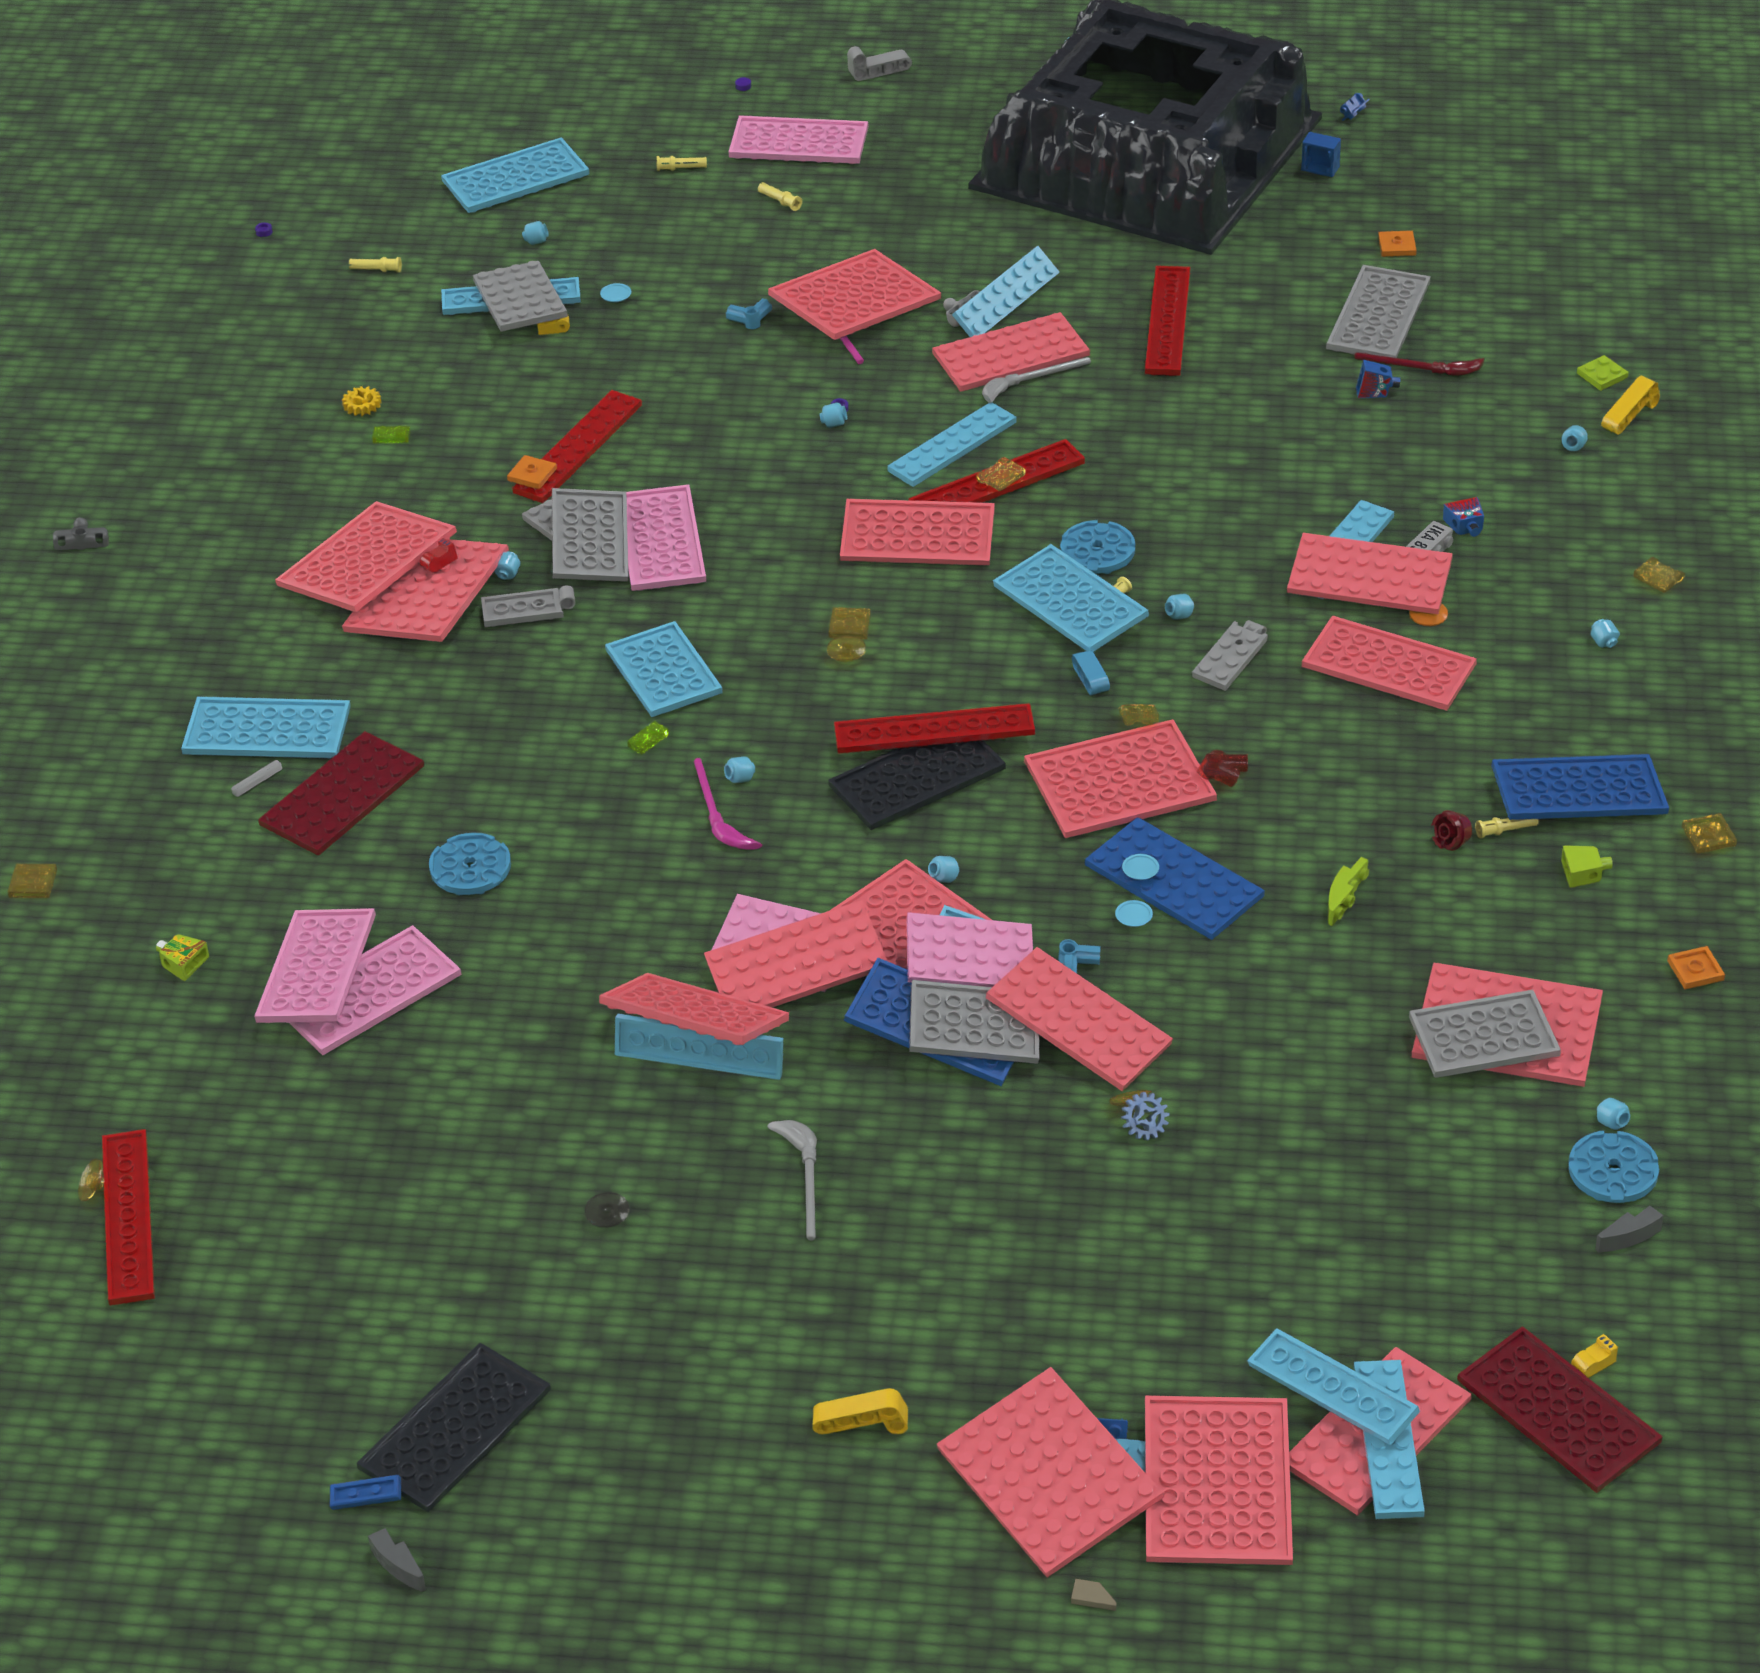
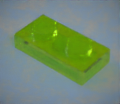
M410 426L374 427L373 443H409Z
M653 721L627 741L628 747L643 755L667 737L669 729Z

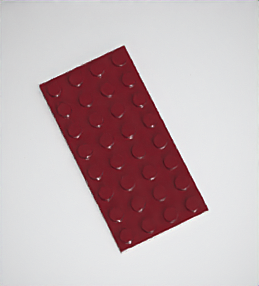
M364 731L258 819L259 825L319 856L424 767V760Z
M1523 1326L1461 1371L1457 1376V1381L1596 1493L1662 1443V1435Z

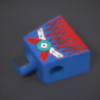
M1363 360L1356 385L1358 398L1386 397L1390 387H1400V377H1392L1391 367Z
M1478 497L1444 504L1443 520L1458 535L1470 533L1471 536L1475 537L1483 529L1484 514Z

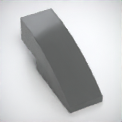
M1648 1206L1635 1217L1627 1212L1597 1235L1595 1250L1598 1253L1619 1250L1651 1238L1661 1231L1664 1215L1651 1206Z
M386 1528L368 1535L371 1552L391 1575L409 1587L421 1592L426 1590L424 1576L404 1541L395 1545Z

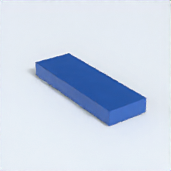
M399 1475L330 1485V1508L332 1510L401 1500V1477Z

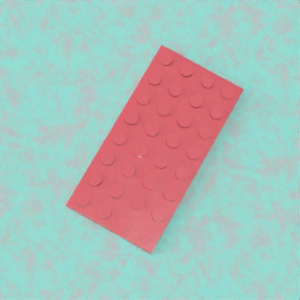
M1059 312L948 344H942L933 347L932 354L961 392L986 385L995 378H1005L1006 375L1015 373L1020 375L1090 356V349L1062 313Z
M846 499L840 561L990 565L995 503Z
M1303 533L1287 586V593L1439 614L1453 553Z
M1332 616L1302 660V667L1447 711L1476 666L1477 658Z
M862 900L704 953L718 993L771 1008L867 976L877 958L887 961Z
M1038 947L986 993L985 997L1121 1091L1128 1087L1173 1041L1172 1037Z
M650 973L639 976L599 996V1003L607 1005L610 1009H621L627 1014H638L647 1019L659 1020L662 1024H673L683 1030H694L700 1035L708 1034L714 1036L717 1040H729L735 1045H744L746 1042L756 1039L758 1036L789 1021V1012Z
M1395 1347L1382 1361L1401 1360L1407 1400L1419 1407V1414L1411 1422L1417 1456L1470 1402L1472 1394ZM1329 1412L1289 1452L1290 1472L1358 1516L1373 1500L1363 1430L1336 1414Z

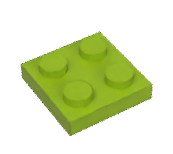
M1605 355L1577 368V374L1600 391L1628 378V371Z

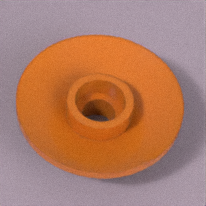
M1441 604L1439 614L1409 610V615L1417 624L1436 626L1442 624L1447 619L1448 610Z

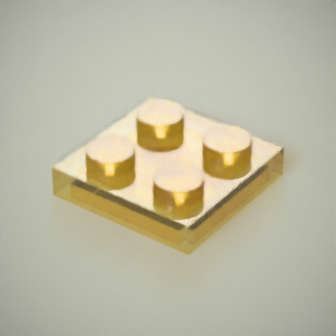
M833 607L829 638L867 639L871 609Z
M1721 813L1682 822V828L1698 854L1733 847L1737 844L1735 835Z
M16 864L8 889L9 898H49L57 873L56 864Z

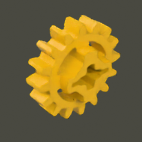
M360 386V388H353V391L348 390L342 399L344 410L348 411V414L354 413V416L361 414V416L364 414L370 415V411L376 412V408H380L382 403L379 391L376 392L375 388L370 390L369 386L365 389Z

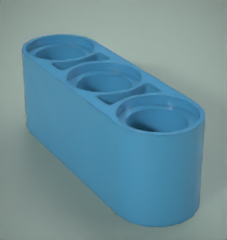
M1092 650L1072 654L1073 667L1089 695L1110 690L1109 679Z

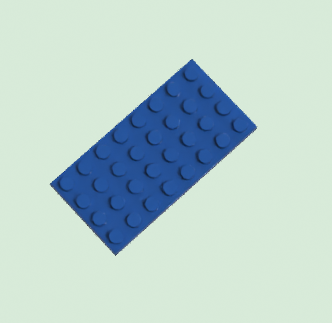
M1649 754L1492 760L1491 766L1509 820L1668 814L1669 811L1668 803Z
M1139 817L1085 859L1087 867L1211 940L1264 897V890ZM1146 854L1158 861L1159 870L1150 879L1135 880L1124 873L1122 864L1131 855Z
M877 958L845 1014L844 1021L909 1048L912 982H908V970ZM922 1053L999 1086L1003 1085L1015 1062Z

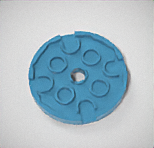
M1092 520L1069 528L1062 536L1060 550L1093 573L1109 574L1126 566L1132 560L1135 554V539L1128 529L1117 523L1109 521L1108 524L1098 523V520Z
M465 833L447 839V843L441 847L437 846L429 859L430 875L433 881L443 890L456 895L483 894L485 891L499 885L506 878L511 868L510 853L507 846L496 841L494 836L483 833ZM473 862V864L470 865L471 867H469L467 863Z
M1604 1131L1591 1133L1581 1138L1573 1146L1569 1157L1568 1168L1573 1182L1580 1190L1598 1201L1612 1203L1636 1201L1647 1195L1654 1188L1658 1180L1659 1165L1655 1151L1639 1137L1626 1132L1617 1131V1134H1604ZM1609 1165H1617L1619 1168L1609 1169Z

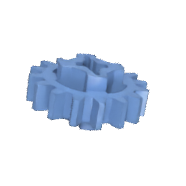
M1142 1092L1140 1097L1137 1094L1132 1095L1134 1101L1128 1099L1126 1100L1128 1107H1122L1126 1115L1121 1116V1119L1127 1122L1123 1127L1130 1128L1129 1135L1136 1133V1139H1140L1142 1135L1144 1140H1149L1150 1135L1153 1138L1158 1137L1157 1131L1163 1133L1164 1129L1161 1126L1168 1125L1169 1123L1164 1120V1117L1169 1116V1113H1164L1167 1105L1160 1104L1161 1097L1154 1099V1093H1150L1148 1097L1146 1092ZM1144 1101L1151 1103L1154 1107L1151 1108L1147 1106V1104L1144 1103ZM1135 1109L1134 1116L1132 1117V1111ZM1152 1112L1146 1119L1138 1120L1144 1113ZM1158 1115V1121H1157V1124H1156V1123H1155V1120H1156V1116ZM1136 1125L1143 1126L1144 1130L1137 1128Z

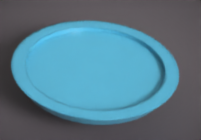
M614 283L605 286L600 294L604 300L616 303L626 300L631 294V289L625 284Z
M1135 854L1124 860L1122 869L1132 879L1147 880L1158 872L1159 863L1150 855Z
M1130 900L1120 904L1115 911V915L1122 924L1129 927H1139L1151 920L1153 911L1148 904L1142 901Z

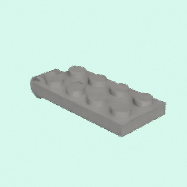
M551 499L522 513L524 521L550 540H552Z
M562 586L560 589L553 588L481 597L485 627L564 617L562 609H571L576 603L574 589L571 586Z
M1247 620L1244 626L1241 627L1238 626V622L1234 621L1192 671V677L1226 691L1266 643L1268 634H1266L1267 628L1250 620Z

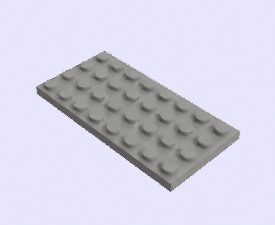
M1363 265L1327 341L1326 349L1353 355L1359 352L1397 358L1430 284L1431 276Z

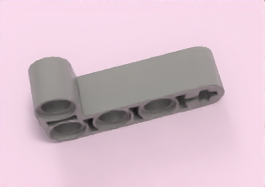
M854 46L847 53L848 70L857 81L904 71L912 65V60L904 50H896L866 58L861 49Z

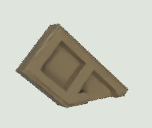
M1075 1579L1071 1604L1116 1611V1601L1099 1582Z

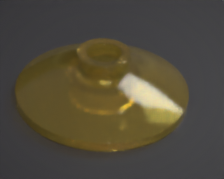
M852 635L838 636L832 639L827 646L829 656L841 662L857 660L863 656L866 650L864 641Z
M1137 1090L1122 1093L1112 1097L1109 1102L1111 1105L1128 1107L1126 1100L1134 1101L1132 1095L1137 1094L1140 1097L1142 1092H1146L1148 1097L1152 1091Z
M99 1159L91 1160L82 1174L78 1188L79 1199L82 1201H88L97 1189L100 1190L104 1184L102 1162Z

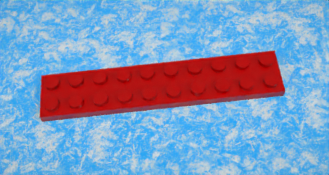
M1156 266L1145 374L1181 375L1190 267Z
M611 390L542 458V460L557 464V469L540 489L516 483L512 487L513 493L544 503L552 495V488H559L642 406V400Z
M1067 439L918 494L908 498V501L983 503L1085 464V457Z
M1030 703L834 722L838 754L1035 735Z
M146 1129L102 1135L108 1302L111 1306L155 1299Z

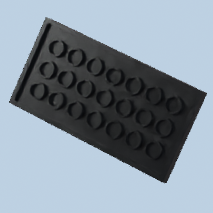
M983 740L903 747L828 779V783L832 790L867 827L873 830L1006 769V763Z
M479 1343L357 1462V1468L372 1478L399 1475L401 1477V1496L429 1512L551 1390V1385L491 1348Z

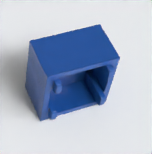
M1309 132L1302 142L1301 170L1333 177L1340 167L1341 138Z

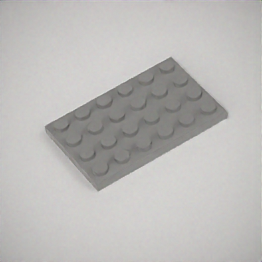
M529 261L525 264H515L511 267L497 268L493 271L480 272L473 275V281L500 331L568 317L565 306L539 261Z
M552 488L553 578L628 581L626 492Z
M912 980L909 1052L1038 1064L1039 1034L986 999V993L992 987Z
M1534 990L1409 1011L1410 1021L1435 1078L1552 1058L1561 1054V1049Z

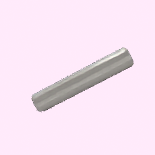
M274 760L232 786V794L236 797L241 796L281 771L282 764L278 760Z

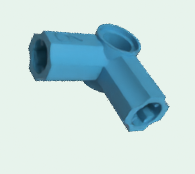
M762 298L756 305L746 308L730 305L726 312V318L743 323L748 329H756L760 327V320L772 310V304L767 299Z
M1064 940L1059 946L1058 961L1077 973V963L1099 964L1100 946L1078 945L1073 940Z

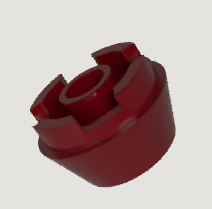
M1446 810L1436 815L1432 821L1431 826H1434L1435 836H1432V838L1441 849L1457 850L1468 842L1472 836L1471 822L1464 814Z

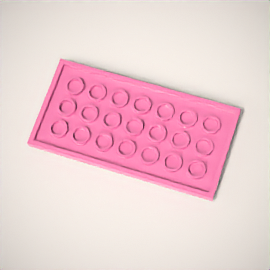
M739 116L729 149V158L794 160L801 162L816 161L818 163H860L868 131V121Z
M680 485L626 492L628 571L631 590L706 582L690 486Z
M295 910L255 1013L256 1023L338 1021L375 919V910Z
M412 925L361 955L338 1021L291 1022L290 1024L319 1053L324 1055L459 977L461 969Z

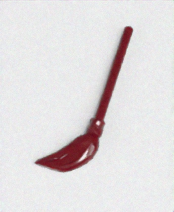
M1359 352L1355 353V359L1432 370V373H1446L1453 376L1473 373L1481 369L1485 358L1448 364L1445 362L1427 363Z

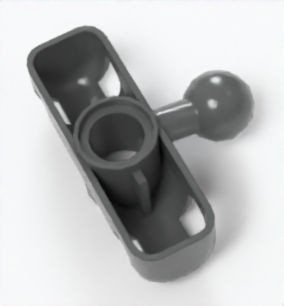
M82 517L74 520V527L72 529L56 530L53 533L55 550H83L86 548L107 547L109 545L108 530L105 527L87 528L88 522ZM103 537V542L99 544L95 538ZM58 540H65L66 544L60 546Z

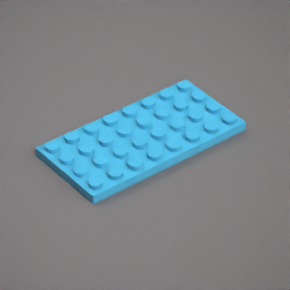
M561 137L441 175L447 188L465 210L470 213L498 203L507 202L514 198H520L530 193H536L539 190L551 188L561 183H567L590 173L589 168Z
M1052 544L993 580L994 587L1086 651L1097 650L1149 616V612L1145 607Z
M197 697L182 744V754L333 758L339 753L351 707L350 700Z

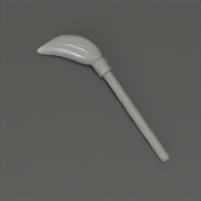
M1089 357L1020 375L1015 373L1006 375L1005 378H995L984 386L982 395L988 403H992L1008 386L1018 385L1021 381L1091 363Z
M797 1121L771 1122L767 1126L770 1130L782 1135L798 1150L802 1151V1162L805 1164L807 1239L813 1241L816 1238L814 1192L816 1136L809 1127Z

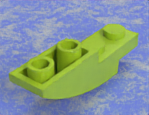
M1360 857L1351 869L1343 865L1334 878L1329 893V925L1333 926L1337 920L1343 917L1348 907L1351 908L1355 902L1354 892L1357 890L1360 882L1366 880L1369 875L1368 859Z

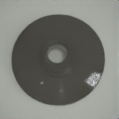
M612 1192L595 1195L585 1206L587 1220L591 1224L603 1228L619 1225L629 1214L628 1201L620 1194Z

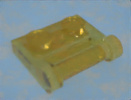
M1002 457L995 465L977 473L976 478L980 483L985 482L1001 491L1025 475V468L1006 457Z
M1651 557L1634 571L1633 577L1665 593L1676 583H1681L1685 573L1680 570L1676 571L1660 563L1657 558Z
M1123 704L1119 707V713L1123 716L1125 725L1130 726L1134 722L1153 725V722H1159V714L1155 705Z

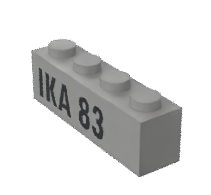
M1433 521L1406 547L1443 552L1453 543V529Z

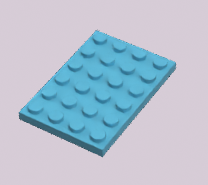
M675 621L605 644L606 652L651 717L723 693L722 686Z

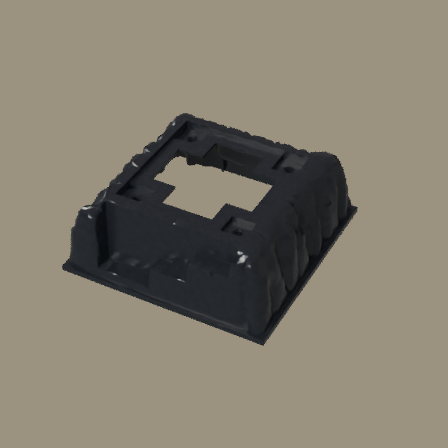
M1090 0L1086 9L1077 15L1073 34L1066 39L1061 49L1056 50L1046 64L1032 76V79L1028 81L1025 87L1017 90L1015 93L1008 94L1005 107L994 116L988 130L985 146L982 149L981 170L968 183V189L1212 255L1299 148L1308 133L1312 132L1322 119L1321 112L1310 109V98L1307 93L1306 66L1302 49L1288 41L1277 40L1264 35L1255 38L1250 34L1236 32L1227 27L1212 26L1206 22H1192L1188 26L1184 19L1171 14L1150 12L1147 8L1128 1L1122 3L1119 0ZM1093 61L1108 65L1112 70H1128L1151 76L1154 81L1160 83L1169 81L1179 83L1187 91L1202 89L1207 92L1195 106L1164 98L1148 115L1090 100L1102 87L1103 82L1081 76L1087 73V62Z

